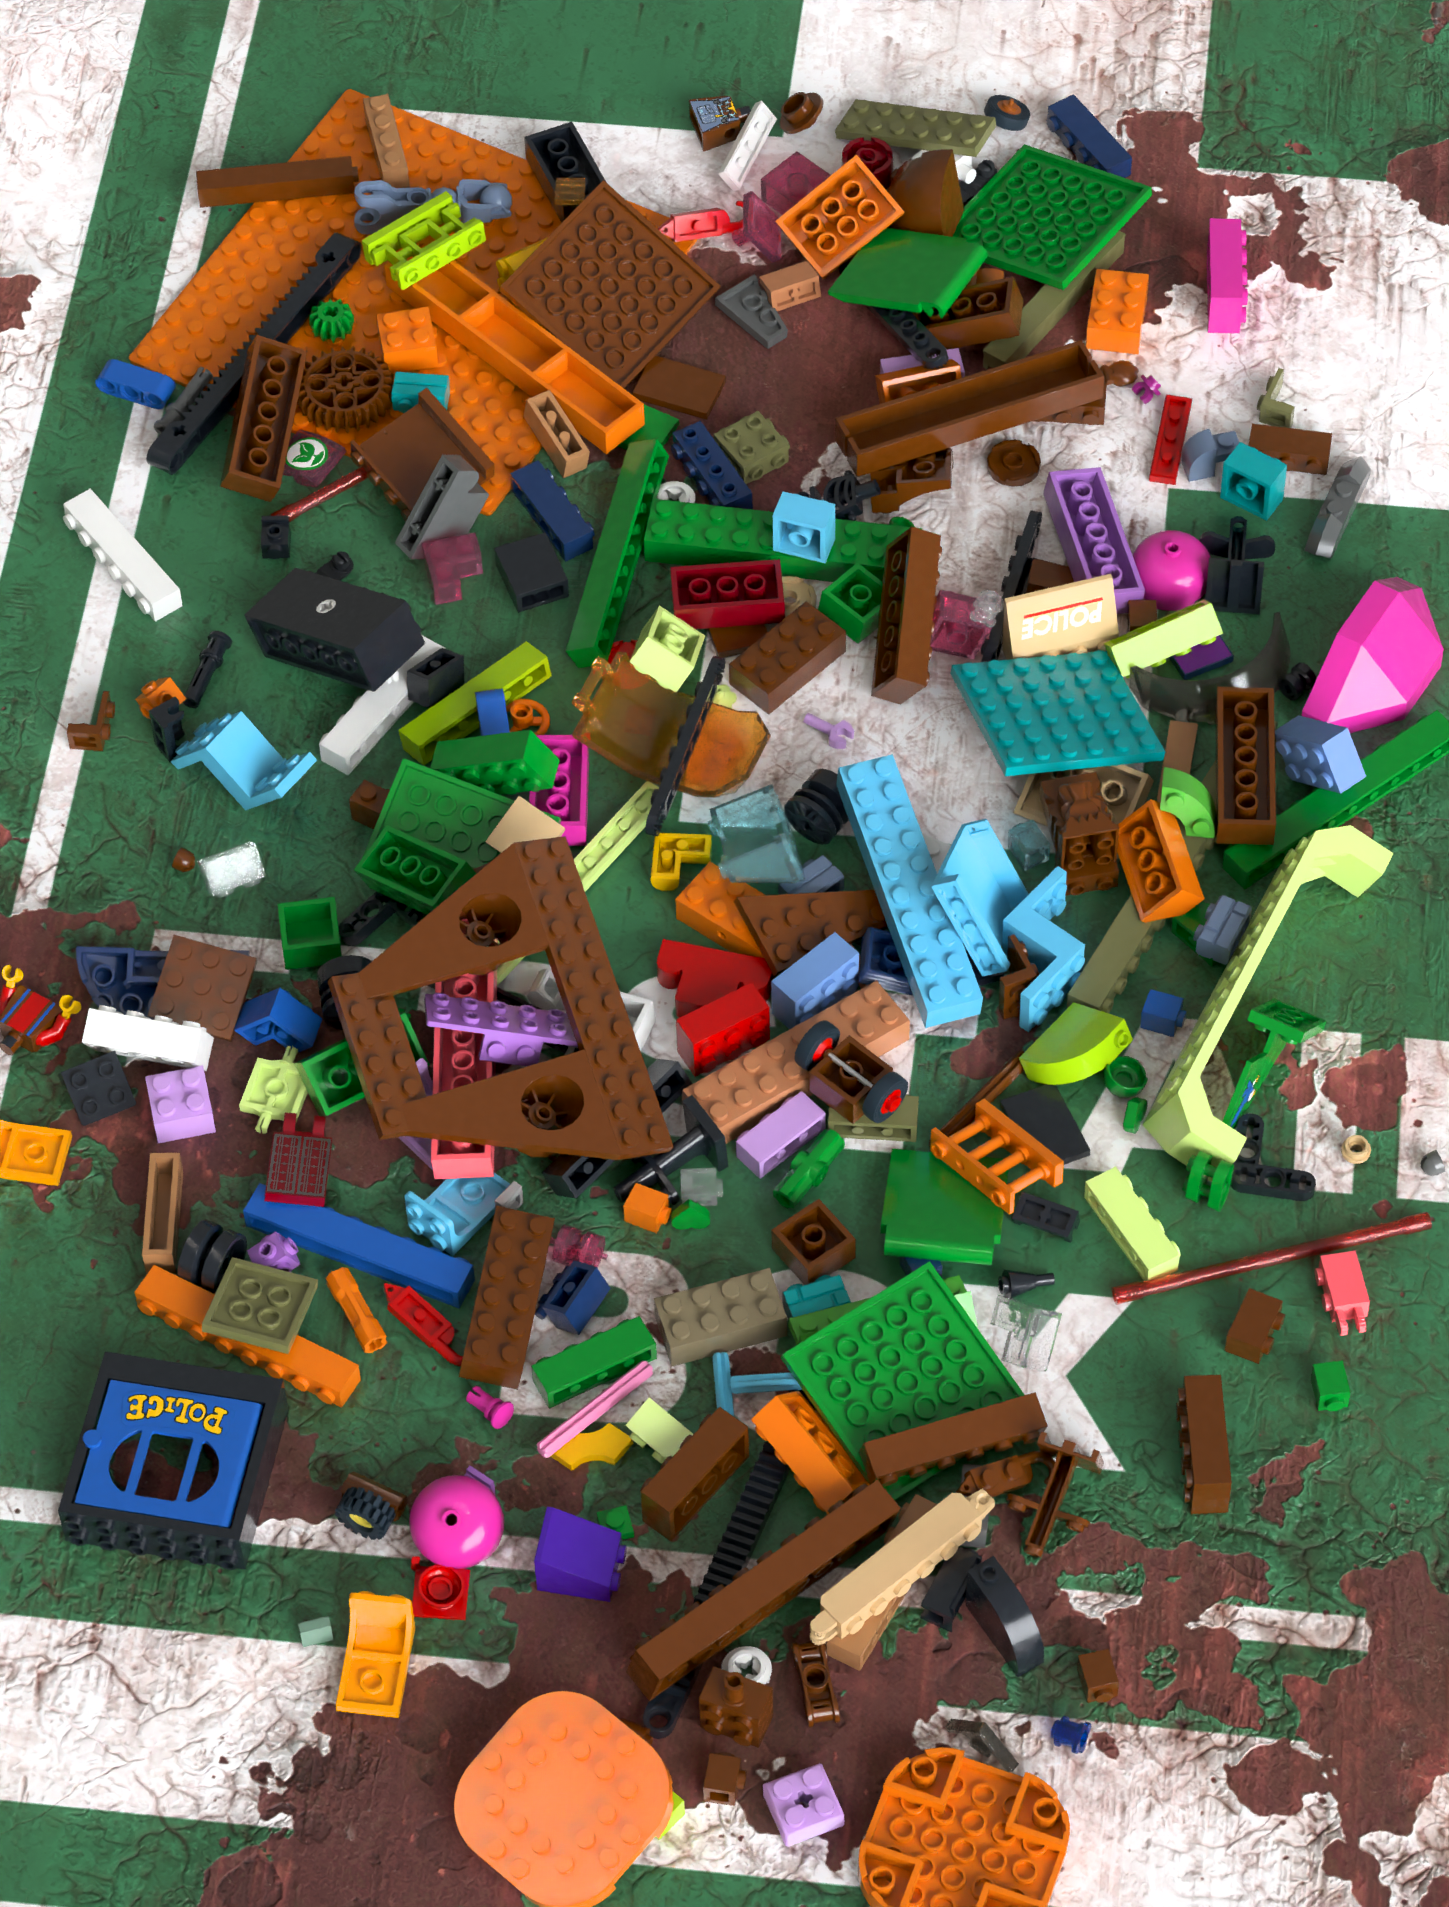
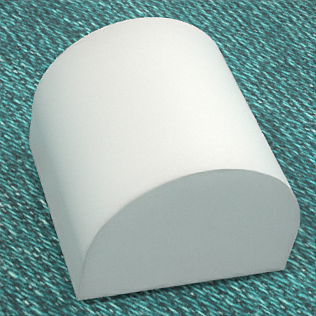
M547 968L538 972L527 994L528 1000L533 1005L545 1010L554 1009L560 999L554 975Z

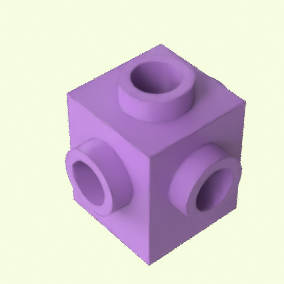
M277 1232L265 1236L261 1242L247 1250L253 1263L291 1272L301 1265L296 1255L298 1248L294 1241L289 1237L285 1238Z

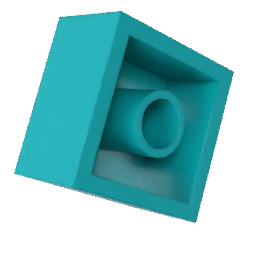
M1240 442L1223 463L1220 498L1267 521L1283 501L1287 464Z

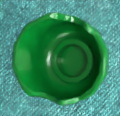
M1118 1056L1110 1064L1106 1065L1103 1072L1104 1085L1111 1094L1120 1098L1135 1097L1143 1090L1148 1081L1144 1067L1138 1060L1129 1056Z

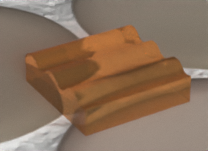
M556 178L555 205H580L585 200V178Z

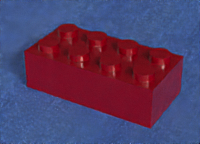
M780 559L670 567L673 614L694 629L776 624L785 619Z

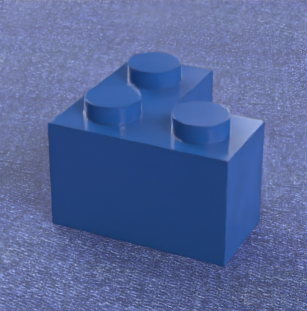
M277 988L244 1002L234 1031L255 1046L274 1039L285 1048L291 1046V1050L292 1047L298 1049V1052H301L313 1046L322 1018L315 1014L310 1007L303 1005L292 997L288 991Z

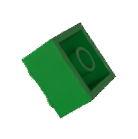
M857 563L822 591L818 610L846 631V635L859 644L878 628L883 582Z

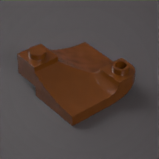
M946 448L870 473L871 480L875 479L878 482L881 491L880 495L871 498L872 513L888 514L899 511L900 505L917 496L933 491L951 489L954 465L952 449Z

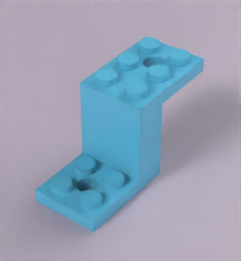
M240 711L232 715L227 713L220 719L215 718L208 724L206 722L201 724L193 732L195 737L190 742L188 740L175 750L177 755L171 763L179 770L202 761L246 811L283 797L317 759L311 752L300 756L295 754L289 760L283 759L244 713Z
M1059 866L1003 920L1002 950L1007 956L1008 936L1015 934L1018 941H1023L1030 964L1034 963L1039 972V976L1021 993L1019 1026L1027 1032L1035 1025L1042 1024L1048 1012L1054 1006L1058 1007L1064 1001L1066 994L1071 990L1083 971L1085 962V944L1049 921L1054 915H1060L1066 906L1067 872Z

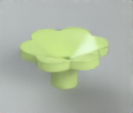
M724 684L717 685V693L709 712H729L732 709V704L736 702L737 696L734 692L730 691L729 686Z

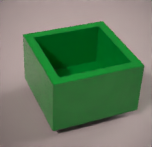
M335 897L278 903L282 950L286 970L321 966L329 960L342 956Z

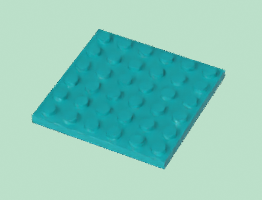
M1097 650L1082 654L1069 653L1057 656L1044 655L1042 657L992 660L988 662L956 664L951 667L950 674L1004 776L1164 761V748L1107 651Z

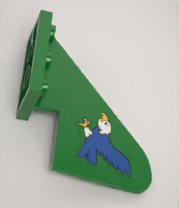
M1275 998L1251 1009L1247 1021L1254 1023V1028L1270 1034L1263 1052L1246 1061L1222 1122L1235 1130L1239 1118L1245 1114L1285 1044L1297 1045V1043H1302L1323 1032L1326 1020Z

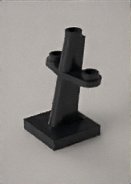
M1241 516L1231 518L1229 538L1216 534L1213 531H1207L1199 538V541L1206 547L1209 554L1228 558H1209L1205 600L1212 603L1214 611L1260 615L1264 562L1246 561L1245 559L1269 558L1275 553L1276 544L1273 538L1267 535L1246 540L1247 520ZM1241 523L1243 526L1236 528L1234 524Z
M693 1095L683 1100L687 1133L673 1143L674 1147L672 1150L660 1153L654 1158L650 1155L630 1158L633 1163L640 1162L643 1166L613 1187V1191L620 1202L627 1200L635 1183L649 1188L658 1183L661 1187L659 1191L668 1194L669 1204L675 1205L680 1201V1198L667 1176L699 1155H705L718 1172L729 1167L725 1136Z

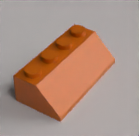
M1150 799L1118 824L1117 853L1142 922L1146 923L1184 915L1205 899L1175 815L1160 810V803Z
M800 1391L776 1395L751 1419L756 1425L755 1430L757 1434L765 1441H769L774 1447L776 1457L783 1464L791 1468L795 1473L794 1478L797 1483L809 1490L814 1497L815 1505L821 1511L829 1514L828 1510L839 1500L848 1501L853 1497L851 1495L852 1492L863 1483H866L868 1486L870 1485L828 1425Z

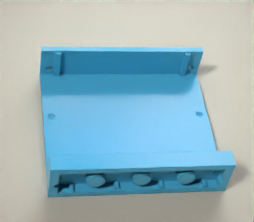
M982 819L961 825L931 887L983 977L1008 970L1010 962L1001 948L1003 920L1029 894L988 820Z

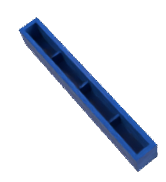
M259 1183L243 1210L246 1227L267 1235L277 1232L285 1238H291L298 1247L404 1288L410 1286L417 1293L456 1308H460L475 1281L473 1265L464 1258L451 1257L435 1247L428 1248L417 1244L409 1237H399L391 1234L383 1227H373L365 1224L357 1217H347L339 1214L328 1206L318 1207L265 1201L266 1185Z

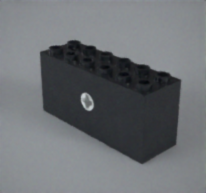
M296 567L244 615L266 658L375 692L384 682L386 684H390L392 681L397 682L399 680L397 670L425 644L421 635V628L415 622L411 613V607L404 599H398L365 587L355 586L348 582L335 580L328 576H322Z

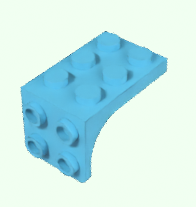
M494 1173V1177L446 1179L425 1200L408 1191L404 1195L408 1226L415 1234H422L428 1238L435 1248L441 1251L445 1250L454 1256L495 1214V1199L510 1183Z

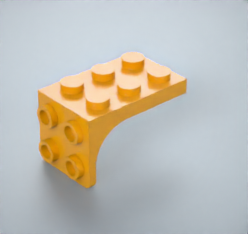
M0 1119V1178L58 1186L72 1140L71 1131L12 1123Z
M369 1591L350 1593L348 1600L350 1607L349 1636L336 1700V1711L399 1718L416 1628L412 1601L397 1594L381 1596Z

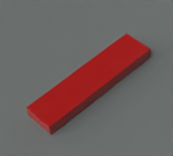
M1166 395L1149 475L1150 482L1176 485L1192 398Z

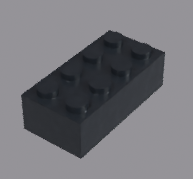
M573 122L524 137L526 160L562 223L603 180L605 182L606 180Z

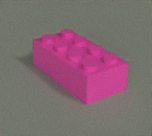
M1209 219L1207 243L1208 333H1240L1241 323L1246 322V307H1242V305H1247L1248 289L1243 287V285H1247V269L1242 267V265L1247 263V249L1242 248V246H1246V230H1241V219Z
M536 735L560 761L553 788L537 792L530 791L529 803L541 811L561 818L560 825L566 829L561 837L566 836L569 846H587L588 735Z

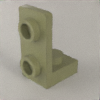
M1278 368L1275 376H1270L1268 380L1266 395H1261L1258 400L1259 422L1270 426L1291 428L1295 406L1276 401L1283 385L1284 369Z

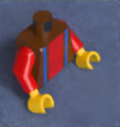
M6 965L2 969V977L7 982L2 986L0 994V1030L4 1037L0 1042L1 1050L8 1055H13L21 1046L33 1053L42 1047L60 1041L72 1020L71 1014H76L81 1010V1003L75 1000L71 1007H69L73 997L64 995L58 1005L22 985L15 987V983L22 980L23 971L17 968L15 976L11 978L12 966Z

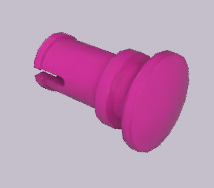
M479 1386L473 1387L472 1390L477 1395L469 1391L466 1401L483 1412L484 1417L491 1422L493 1428L500 1429L505 1426L513 1415L514 1405L511 1402H504L500 1398H493Z

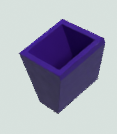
M547 1506L534 1559L537 1590L610 1602L612 1592L618 1591L621 1573L617 1572L619 1563L624 1564L626 1559L627 1546L622 1545V1534Z

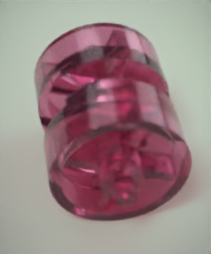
M564 1224L557 1238H551L550 1244H554L552 1259L556 1263L570 1266L575 1260L598 1268L601 1259L607 1260L608 1254L603 1253L605 1236L588 1231L583 1235L581 1229Z

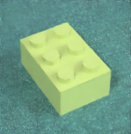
M658 606L641 630L630 663L640 673L648 674L655 678L657 683L663 688L677 692L695 667L705 635L666 609Z

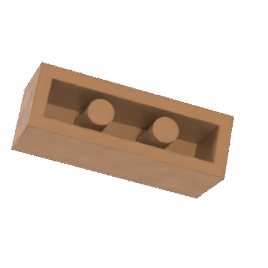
M547 390L527 399L524 418L561 476L566 478L586 469L590 451L552 392Z

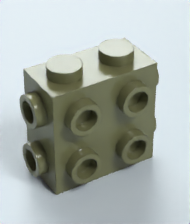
M759 411L749 416H744L736 423L724 427L714 434V440L746 484L760 479L768 472L781 468L785 463L789 462L790 445L784 435H780L775 430L770 419H765Z

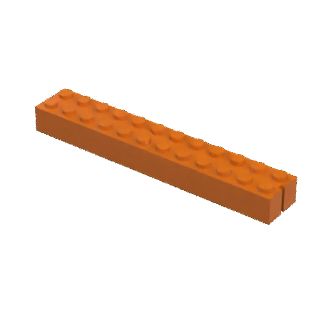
M424 238L416 244L423 248L430 244V242ZM451 261L404 290L399 288L398 281L392 280L390 267L393 264L390 262L385 264L388 288L414 308L429 306L431 321L531 397L550 390L576 431L604 453L608 454L645 425L644 403L534 320L530 319L456 261Z

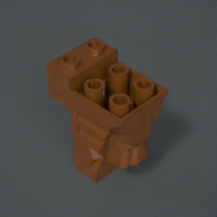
M1091 772L1041 781L1040 800L1055 849L1054 869L1059 866L1067 872L1065 896L1080 895L1084 892L1095 890L1105 891L1112 887H1118L1119 868L1116 860L1119 826L1114 821H1111V813H1107L1108 806L1103 800L1097 773Z

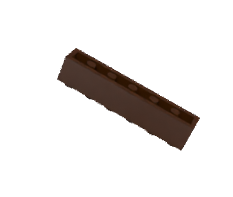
M1036 1392L865 1442L860 1448L859 1454L870 1484L878 1480L884 1487L896 1483L898 1477L908 1474L910 1478H915L927 1473V1469L938 1466V1469H945L955 1465L956 1460L962 1458L972 1461L984 1456V1452L995 1449V1452L1008 1450L1013 1447V1443L1023 1441L1024 1444L1033 1443L1039 1439L1041 1431L1044 1432L1048 1425Z

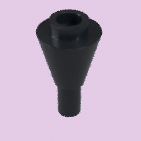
M1004 1270L1002 1276L998 1278L999 1291L1008 1300L1036 1289V1287L1054 1285L1055 1283L1053 1273L1035 1275L1033 1273Z

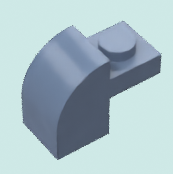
M1206 429L1196 433L1187 440L1182 449L1181 463L1189 482L1215 477L1216 463L1225 461L1239 444L1235 431L1212 435L1210 429Z

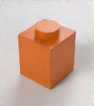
M635 1183L623 1205L625 1222L656 1234L660 1226L668 1222L672 1211L669 1207L668 1194Z

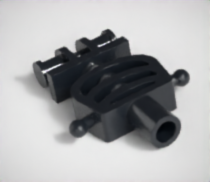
M847 470L844 476L833 478L827 483L823 493V500L833 503L835 508H839L835 510V519L856 521V517L863 513L862 501L880 495L881 491L875 479L860 484L852 471ZM815 486L809 488L810 495L807 492L797 493L804 497L822 500L821 494Z

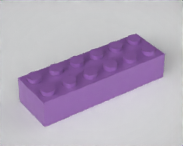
M1101 467L1049 472L1043 495L1074 582L1111 574L1116 613H1128V601L1143 600L1145 589Z

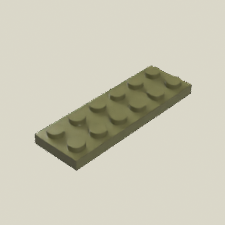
M855 99L835 129L837 139L854 140L864 137V141H871V137H875L885 141L890 146L927 151L953 149L954 154L977 157L997 125L995 117Z

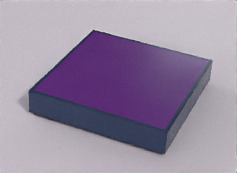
M1218 635L1216 640L1210 644L1195 645L1191 647L1189 653L1182 656L1173 655L1169 659L1183 680L1186 681L1233 662L1234 655L1222 637Z

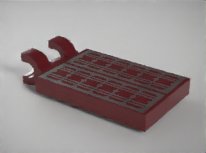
M285 1112L283 1133H273L265 1201L324 1207L332 1149V1138L324 1137L326 1116L314 1115L313 1131L311 1133L295 1131L297 1113Z

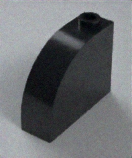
M992 1556L968 1570L966 1607L1016 1676L1019 1677L1044 1663L1043 1642L1032 1613L1021 1593L996 1558Z

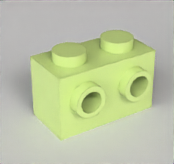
M650 1397L625 1425L632 1431L629 1437L640 1447L644 1448L647 1444L655 1450L651 1456L661 1464L667 1457H673L680 1450L681 1443L688 1435L693 1436L692 1432Z

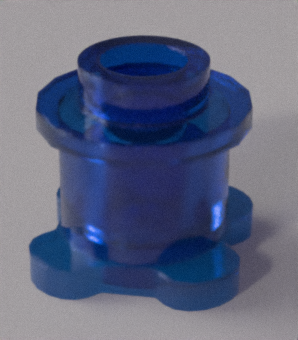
M1064 1715L1060 1720H1056L1052 1726L1051 1738L1054 1739V1745L1057 1747L1061 1745L1072 1748V1753L1078 1754V1752L1083 1753L1091 1730V1723L1080 1722L1079 1724L1070 1721L1069 1717Z

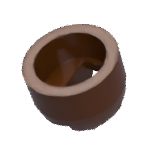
M181 847L173 860L172 868L181 872L191 871L195 866L196 859L194 854Z

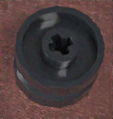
M210 1220L200 1221L190 1233L182 1249L178 1263V1276L195 1285L202 1284L203 1289L216 1294L231 1258L245 1259L247 1250L246 1237L231 1229L223 1231L222 1226Z

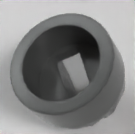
M1437 1150L1423 1156L1421 1168L1425 1174L1435 1176L1445 1172L1443 1161Z

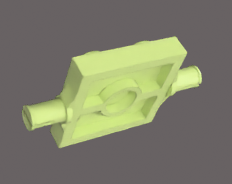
M287 1046L282 1060L257 1058L239 1107L242 1112L260 1116L255 1130L261 1133V1130L262 1134L267 1133L272 1119L284 1121L285 1112L297 1113L296 1122L298 1120L308 1092L293 1063L298 1053V1049L292 1047L291 1050V1046Z

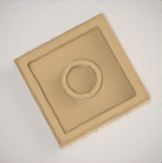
M518 796L485 842L502 853L514 842L561 837L566 829Z

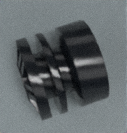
M823 768L816 769L803 783L802 789H798L784 805V813L793 828L804 838L821 845L829 844L843 828V824L849 821L836 785L837 774Z
M340 956L329 960L317 971L319 995L321 996L322 1016L328 1026L343 1030L328 985L329 979L332 976L359 973L372 960L363 956Z

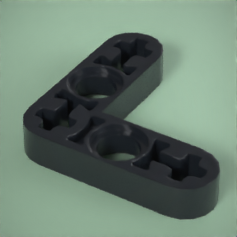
M376 891L338 926L339 935L345 945L355 946L365 940L394 913L411 927H414L421 921L420 917L422 915L424 917L427 915L415 909L406 912L404 910L407 905ZM379 909L376 915L367 917L372 910Z
M1253 1113L1242 1115L1237 1124V1132L1246 1137L1248 1125L1254 1126L1252 1139L1247 1138L1242 1149L1250 1148L1254 1151L1255 1155L1250 1158L1238 1155L1236 1161L1232 1163L1234 1164L1231 1187L1240 1193L1295 1201L1311 1199L1316 1188V1179L1311 1173L1259 1164L1264 1121L1260 1116ZM1241 1174L1246 1175V1181L1240 1180ZM1256 1175L1260 1176L1259 1184L1255 1183ZM1268 1177H1276L1280 1180L1281 1184L1271 1187L1264 1180ZM1286 1180H1290L1289 1188H1285ZM1300 1183H1306L1305 1190L1299 1189Z

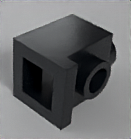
M262 516L261 550L263 559L290 558L291 529L289 516Z

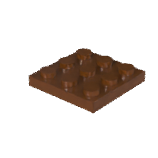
M173 935L147 1016L153 1020L156 1015L172 1019V1022L179 1023V1025H182L183 1021L199 1023L200 1027L206 1028V1032L211 1036L232 1042L235 1033L234 1028L246 999L258 961L257 958Z

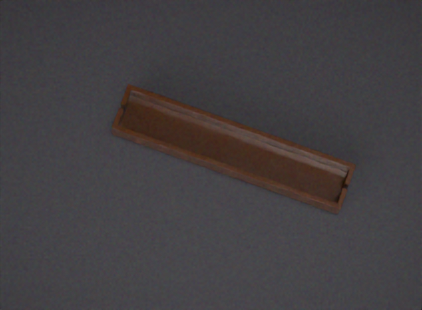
M1079 340L835 418V441L843 455L847 456V461L856 477L1102 399L1104 374L1095 360H1092V356L1083 341Z

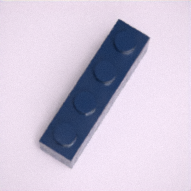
M1074 94L1048 106L1046 123L1049 130L1058 135L1063 145L1076 155L1080 163L1123 178L1131 175L1132 156Z
M537 460L510 473L511 491L542 532H546L551 544L565 562L593 549V536H595L592 525L590 522L583 520L577 505L570 503L564 488L557 486L548 468L545 469Z

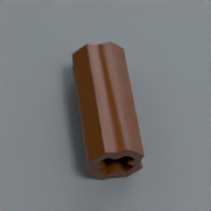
M354 1471L349 1473L342 1485V1497L348 1488L351 1489V1487H356L357 1489L361 1487L364 1488L365 1492L370 1490L374 1496L377 1497L379 1495L383 1497L382 1501H388L390 1503L389 1507H393L395 1510L394 1522L399 1520L405 1511L408 1502L406 1495Z

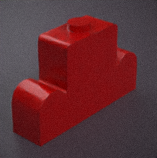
M663 939L657 957V979L659 984L667 989L677 988L675 995L677 1017H682L751 982L763 999L767 1001L771 994V981L775 979L764 958Z

